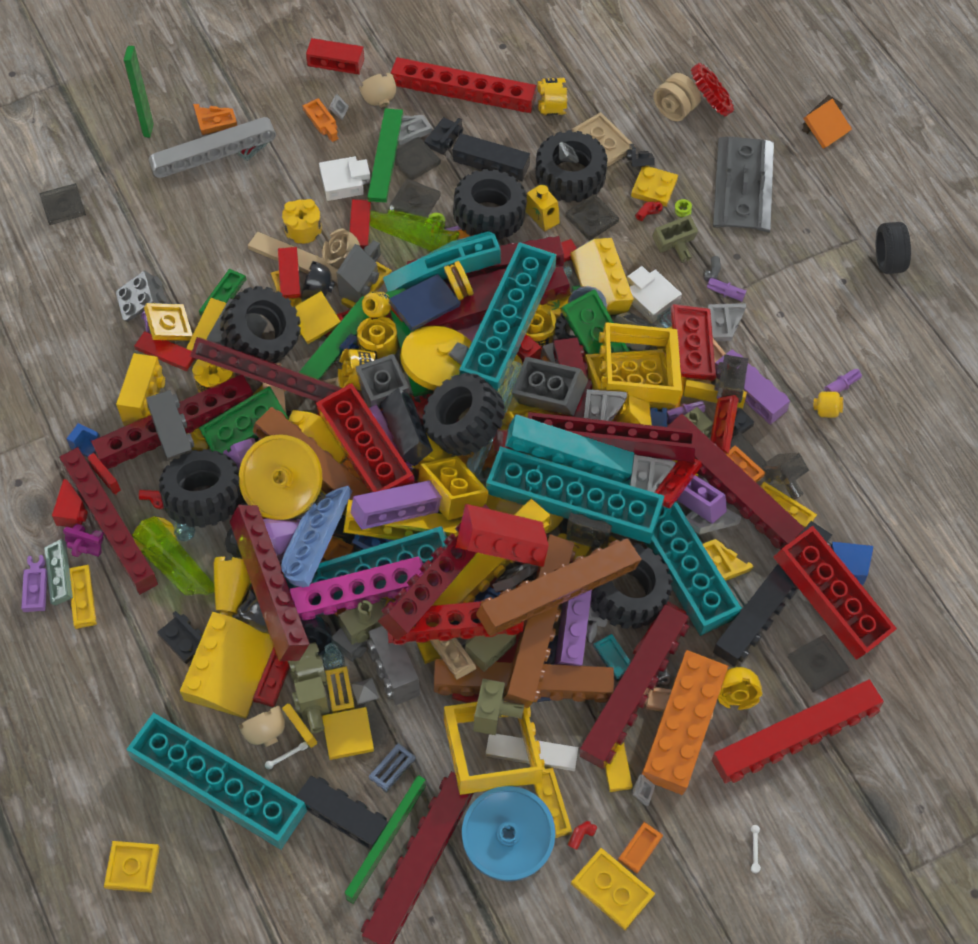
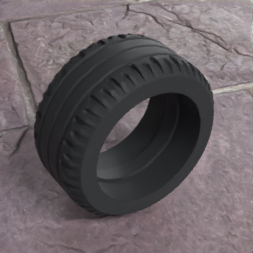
M903 222L882 223L877 229L875 240L879 269L884 274L903 273L909 268L911 260V242L908 228Z

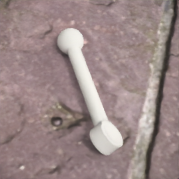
M307 742L301 743L295 749L273 761H267L265 768L270 770L278 762L300 750L307 749Z
M753 825L751 827V832L753 833V864L751 871L756 874L761 869L758 864V833L760 828L758 825Z

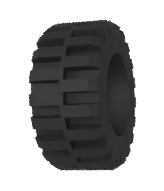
M566 130L565 133L561 131L556 133L555 136L551 135L537 150L536 181L539 185L547 186L548 191L558 201L565 200L566 203L576 201L577 203L582 202V199L588 200L592 198V194L596 195L605 184L608 161L606 150L590 134H582V131L572 132V130ZM564 142L571 146L579 159L578 163L586 168L575 172L559 168L557 165L567 162L560 160L559 143Z
M483 169L481 172H478V170L474 171L471 175L468 174L463 180H460L455 188L453 203L454 220L470 236L489 231L495 234L497 240H502L505 236L509 237L513 235V232L516 233L520 226L523 225L527 204L526 191L515 177H510L506 172L500 173L494 169L493 171H488V169ZM490 202L498 204L500 207H485L479 203Z
M255 286L253 289L251 287L246 288L232 299L222 313V322L220 323V330L223 331L221 334L222 340L227 342L226 347L271 363H277L290 352L298 341V336L301 332V328L298 326L301 323L300 317H296L298 311L295 306H291V301L288 298L285 299L279 291L274 292L273 288L266 287L263 289L262 286ZM256 313L267 318L274 328L275 339L265 340L254 335L247 326L246 314Z
M463 373L461 376H452V379H446L442 382L443 384L434 390L435 393L428 398V404L424 407L423 425L427 435L445 452L455 456L470 455L471 452L476 453L480 451L481 447H486L489 441L495 438L497 430L502 426L501 420L504 419L505 406L501 395L479 375ZM471 407L468 413L460 421L457 422L459 416L467 408Z
M195 450L191 451L190 454L184 453L180 455V458L173 459L170 462V466L167 465L160 475L159 489L164 509L172 520H176L181 525L186 524L192 528L195 526L205 528L206 525H217L219 521L224 522L229 518V515H233L238 505L242 503L243 496L239 486V468H237V464L225 454L222 455L218 451L210 452V450H203L198 452ZM200 486H212L203 491H191Z
M637 543L632 546L642 560L635 570L627 574L634 576L641 582L646 596L642 598L625 596L616 589L612 581L592 589L591 601L593 602L591 608L594 612L598 611L600 613L599 617L603 620H609V624L615 627L619 624L624 629H628L630 626L636 629L640 628L642 624L645 626L650 624L653 619L658 617L672 593V586L670 585L672 577L670 574H667L669 568L666 563L663 564L661 562L662 558L658 554L654 555L652 553L653 550L648 547L647 549L642 548V545Z

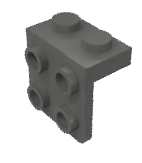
M143 271L116 291L122 318L127 322L143 312L146 303L167 304V298L162 289V281L157 276H153L146 271Z

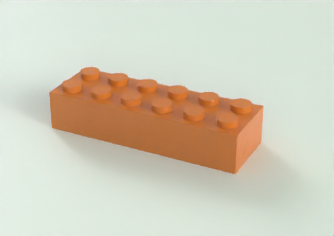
M686 650L641 773L653 784L683 795L686 791L728 665Z

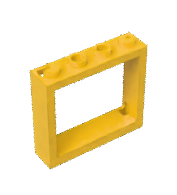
M605 322L603 332L599 333V342L602 343L600 358H603L600 365V373L604 375L601 378V388L604 391L627 392V396L630 395L644 401L678 404L682 392L677 329ZM610 341L664 346L666 349L668 386L612 381Z
M477 702L444 706L443 721L460 795L488 791L502 786L516 787L542 783V774L546 773L544 759L540 760L541 748L539 740L535 741L534 738L536 729L534 722H530L529 719L531 717L530 707H524L522 719L518 718L530 768L469 776L457 724L474 721Z

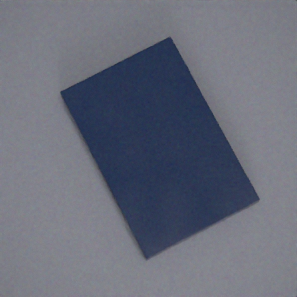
M438 274L389 298L388 302L411 331L460 307L461 304Z

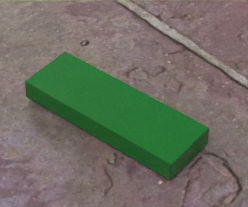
M228 269L200 308L199 314L203 315L211 298L225 303L228 302L229 298L233 299L247 280L246 275Z

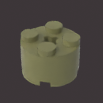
M316 642L309 643L310 645L300 661H288L293 684L321 677L323 686L327 685L323 663L317 653L319 650Z

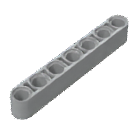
M263 117L156 152L149 157V163L154 176L162 178L241 152L243 149H250L252 146L268 143L275 139L276 132L270 119Z

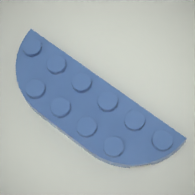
M349 486L338 488L326 494L327 498L321 500L317 505L314 503L300 520L281 564L282 572L291 584L299 587H308L312 582L319 563L348 503V499L352 494Z

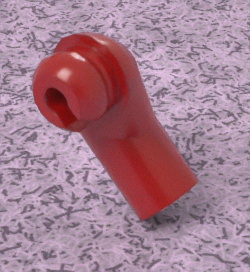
M658 201L646 202L635 214L637 220L642 221L647 215L660 213L663 205Z
M139 490V500H149L159 510L164 508L160 491Z
M585 821L575 827L567 845L578 850L583 837L586 834L594 836L597 826L591 824V821Z

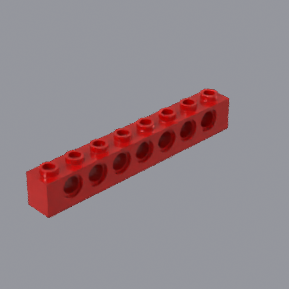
M396 57L391 70L397 87L526 113L532 112L536 100L537 85L399 57Z

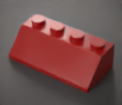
M465 504L456 548L544 567L549 545L542 521Z

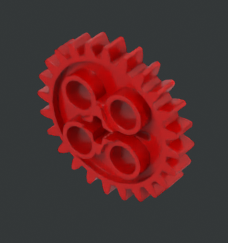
M702 63L692 67V78L696 81L695 84L699 91L703 93V97H706L713 109H716L724 117L734 111L733 101L730 99L728 91L719 82L717 76L708 67L706 68L704 64L702 65Z

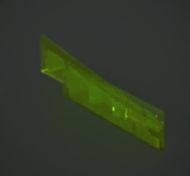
M388 210L387 214L376 211L370 212L371 227L432 252L452 241L458 240L460 236L458 231L443 229L442 220L395 210Z
M154 516L141 521L132 537L145 546L141 552L184 595H209L215 592L213 582L158 517Z

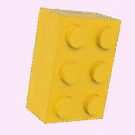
M136 353L132 356L116 403L124 426L151 415L146 398L159 394L160 389L164 388L165 377L162 374V366L159 364L158 357Z
M458 456L420 464L418 483L429 480L432 482L442 496L439 510L447 520L462 517L465 504L478 507L486 504L488 490Z

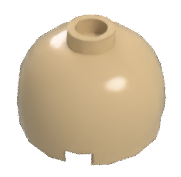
M386 73L387 76L384 77L381 74H377L362 82L363 86H359L362 97L368 104L381 108L390 104L397 89L392 74Z
M343 228L330 234L332 238L329 242L325 241L322 249L323 260L338 269L355 244L360 246L357 238Z
M276 706L268 712H263L243 722L238 727L249 743L254 745L265 744L268 747L278 742L277 737L283 733L285 728V719L280 706Z

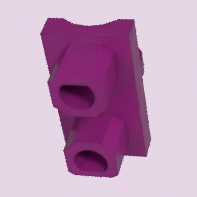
M79 524L72 528L65 527L63 533L65 534L67 548L72 549V556L79 557L81 553H88L97 557L101 555V545L104 541L103 532L95 530L88 534L86 533V528Z

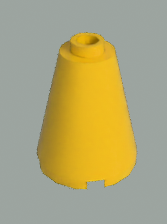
M216 557L213 562L215 609L220 614L232 617L238 614V608L242 605L251 581L243 559L232 557V560L225 561V557Z

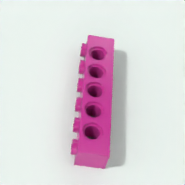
M415 557L312 583L308 587L292 588L290 592L299 617L302 620H310L315 618L317 614L324 613V615L336 613L337 609L357 608L360 602L363 603L362 601H369L371 604L379 602L380 598L388 597L393 599L403 587L406 589L409 586L407 581L413 575L421 573L419 568L423 565L420 557ZM400 575H408L405 583L399 584L397 582ZM386 580L384 588L376 589L378 581ZM364 585L363 593L356 595V587ZM343 591V596L339 600L333 599L335 592ZM316 596H321V602L318 605H312V600Z

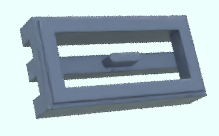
M398 743L368 776L369 780L374 781L378 787L387 792L415 761L416 757ZM399 751H401L402 754L396 759V761L388 768V770L380 777V779L377 778V776L389 764V762L397 755ZM406 756H407V757H408L407 760H406V761L400 766V768L392 775V777H391L386 783H384V781L391 775V773L399 766V764H400V763L406 758Z

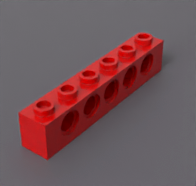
M481 602L431 606L414 625L415 627L400 639L396 640L388 632V644L402 645L412 641L425 643L436 639L448 641L452 638L460 637L462 639H471L474 636H490L482 623H474L472 621L479 619L476 613L480 608ZM458 621L460 622V624L452 625L450 624V622ZM524 621L497 634L516 635L519 632H523ZM434 622L438 625L435 627H429L427 624Z

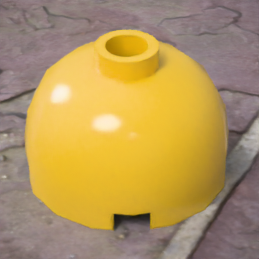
M744 667L728 669L718 696L720 704L726 708H730V705H739L737 710H744L757 705L760 702V696H762V686L758 676L752 670Z

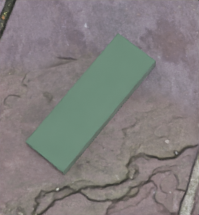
M62 539L44 547L50 603L55 606L73 598L66 541Z

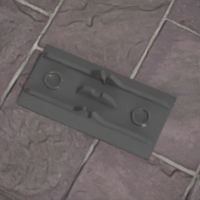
M719 137L713 227L751 228L770 233L774 142L761 139Z

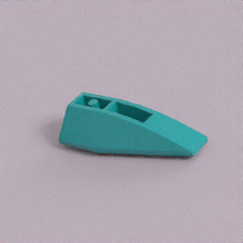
M489 231L452 241L383 277L387 292L402 288L407 290L437 274L444 280L447 279L444 267H450L456 261L461 263L465 273L500 264L501 249L495 234Z

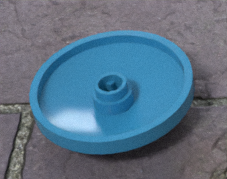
M515 786L493 788L480 795L467 810L462 826L463 847L471 863L484 875L499 881L522 880L539 871L549 859L555 843L554 820L546 804L534 793Z

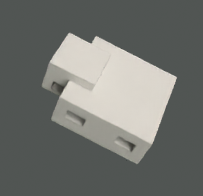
M356 156L319 163L327 201L364 195L363 185L371 182L367 159L357 161Z
M641 266L627 276V282L634 298L632 305L651 323L670 311L673 304L678 305L681 302L682 293L656 269L649 273Z

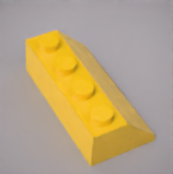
M593 239L571 252L570 256L581 287L591 286L600 290L606 298L609 315L628 312L634 298L613 239Z

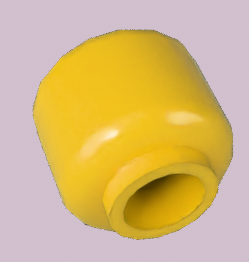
M380 291L370 292L365 295L362 300L364 313L372 318L386 316L391 310L388 303L389 296Z
M820 392L818 398H814L813 408L818 410L820 417L836 418L840 413H843V397H840L838 392Z

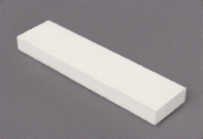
M489 734L486 757L530 764L523 738ZM539 741L541 748L539 756L540 760L544 759V766L575 771L579 747Z

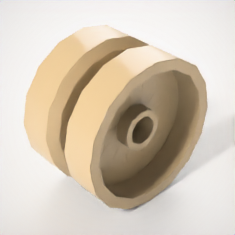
M675 73L655 90L654 102L666 118L678 122L683 120L690 111L699 105L701 94L696 84L688 76L682 73Z

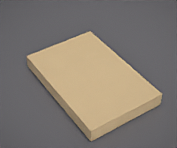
M601 112L572 129V132L582 131V134L592 135L593 139L596 138L600 145L604 146L608 157L607 167L625 157L629 144H633Z

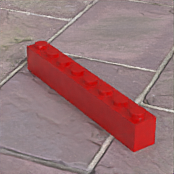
M868 679L714 752L711 761L725 784L730 781L732 783L738 782L744 778V774L759 772L767 763L775 764L781 761L784 755L788 753L796 754L803 749V746L809 743L815 745L823 739L822 737L828 734L834 736L847 725L850 727L855 726L861 721V718L866 716L871 718L877 715L884 701L871 680Z

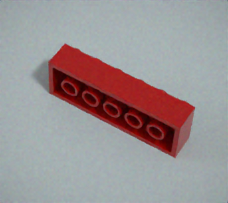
M352 383L316 402L321 418L370 493L415 484L412 472Z
M811 526L773 556L856 660L868 653L897 629L814 526Z

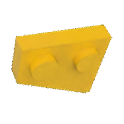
M716 539L703 543V546L725 581L750 572L754 567L750 562L746 564L738 559L737 553L727 549L724 544Z

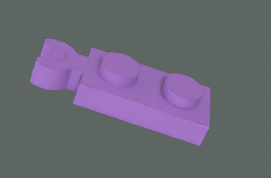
M40 555L39 561L33 563L32 557L28 556L27 563L30 569L24 570L21 609L23 612L45 611L47 570L43 568L45 566V559L43 555Z

